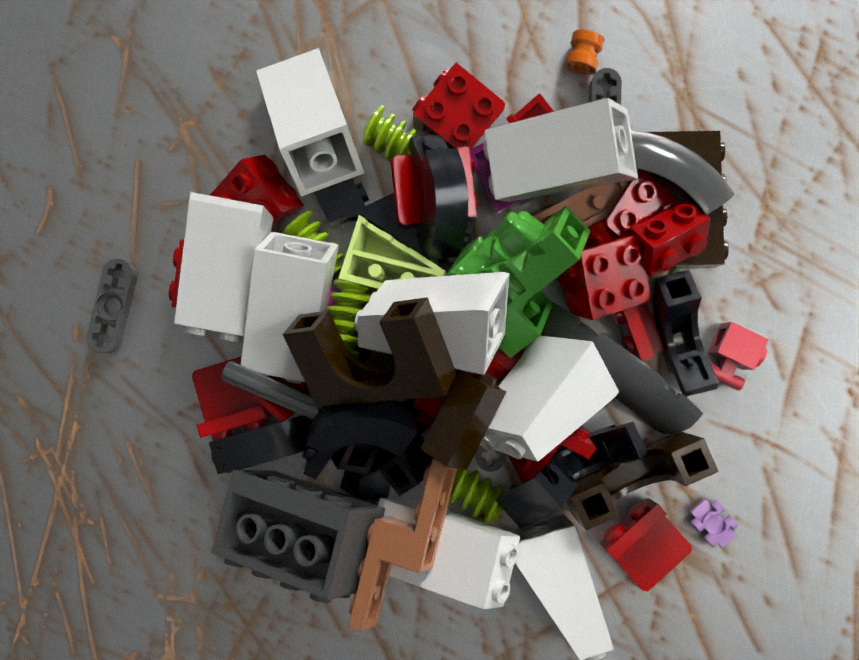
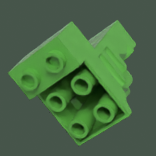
M567 205L559 212L553 213L543 224L526 211H520L518 214L510 211L498 228L492 229L485 239L480 236L462 250L446 276L494 272L510 273L505 335L498 349L511 358L541 335L553 302L541 290L580 259L591 230Z

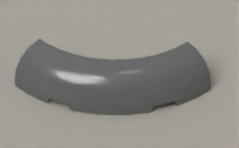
M631 130L636 168L656 173L680 186L696 201L706 215L722 206L734 196V192L725 179L697 153L665 137Z
M553 302L541 336L593 341L619 390L615 398L645 421L652 429L664 434H677L691 428L700 419L703 413L685 395L681 393L676 395L675 390L665 383L666 380L614 340L603 333L598 335L593 329L582 323L579 317Z

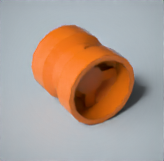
M581 29L574 31L570 42L572 50L566 56L565 68L577 74H595L599 63L597 54L603 49L604 37L590 30Z

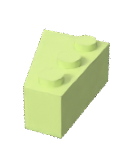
M359 215L338 279L370 289L367 290V293L372 294L377 292L385 280L446 276L447 273L444 269L413 249L406 247Z

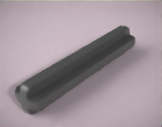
M232 361L226 364L221 375V379L227 383L310 419H314L323 407L316 406L312 396Z

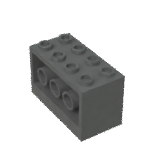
M233 470L211 553L225 558L224 563L234 567L245 566L252 569L251 574L256 577L277 579L281 581L280 586L285 589L304 590L310 593L309 597L312 600L330 603L331 599L339 597L349 598L351 594L357 593L360 581L358 569L366 557L369 545L367 543V533L375 519L383 518L385 508L274 470Z

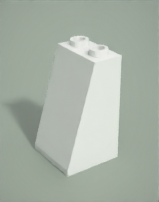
M319 48L256 70L279 150L301 196L365 174Z
M609 98L485 130L486 141H484L483 149L485 157L490 163L491 175L488 181L490 191L495 196V200L510 202L638 179L628 109Z
M190 193L174 324L185 326L184 333L205 336L206 330L220 332L219 339L238 343L240 342V337L244 336L254 249L269 235L273 223V216L264 206L199 193Z
M270 232L254 249L241 358L242 366L264 376L271 375L284 378L290 383L299 384L305 382L282 334L299 314L326 310L337 258L338 244Z
M494 272L385 280L377 292L372 293L369 302L363 310H359L356 314L354 329L358 331V347L392 354L379 324L380 320L393 302L428 297L455 369L485 375L505 335L510 273Z
M541 335L536 338L499 385L500 388L507 392L480 445L490 452L499 451L507 453L516 459L526 458L539 461L614 399L619 390L593 341Z
M379 499L378 506L385 508L383 517H393L414 525L417 523L414 519V514L420 500ZM447 509L433 568L417 573L392 564L389 576L481 609L504 607V603L510 593L509 582L513 565L516 563L519 555L518 544L520 536Z
M562 514L527 525L521 529L508 531L520 536L518 544L519 555L515 564L579 660H599L606 656V652L614 650L575 525L567 516Z

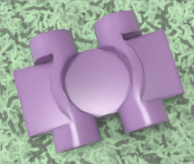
M703 499L689 511L694 517L690 523L698 532H701L703 529L708 532L704 539L713 548L717 544L723 548L737 536L734 529L738 524L729 515L725 519L720 516L725 509L718 501L714 500L710 504L706 499Z

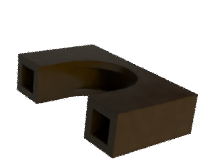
M720 131L646 132L670 139L697 153L712 165L726 181L725 174H722L721 161L725 157V143L721 141ZM722 205L707 215L711 220L706 249L696 256H691L677 263L671 269L716 268L725 264L729 253L728 242L724 240V227L728 219L726 207Z
M428 297L393 302L380 320L379 324L395 361V366L389 368L373 367L357 359L345 346L330 311L299 314L282 335L316 406L352 403L371 404L378 401L392 400L402 402L407 399H437L444 397L457 372Z
M372 350L365 364L378 368H389L395 366V361L392 354ZM455 369L457 375L447 394L442 397L439 412L420 449L447 468L467 470L507 391L495 385L497 378L487 372L485 375Z
M685 432L671 434L646 445L645 448L648 454L641 459L610 466L575 481L578 487L566 501L571 515L587 531L618 517L619 514L614 502L632 491L653 483L669 480L688 486L719 472L705 439Z

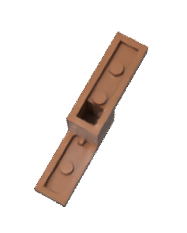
M624 181L585 188L558 203L546 205L530 213V215L543 224L553 213L559 212L567 205L589 227L607 217L628 183Z
M432 459V463L428 465L424 473L423 483L426 487L423 499L417 504L414 519L417 521L416 525L393 517H383L375 519L374 523L370 526L367 533V543L369 545L366 557L358 569L360 581L357 593L353 596L349 605V613L351 614L349 628L362 632L377 625L392 564L417 573L433 568L457 471L456 468H447L436 459Z

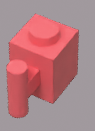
M734 322L721 323L707 352L721 359L719 366L710 363L717 380L740 391L744 386L745 379L734 374L737 367L742 370H755L756 367H759L767 355L765 347L769 339Z

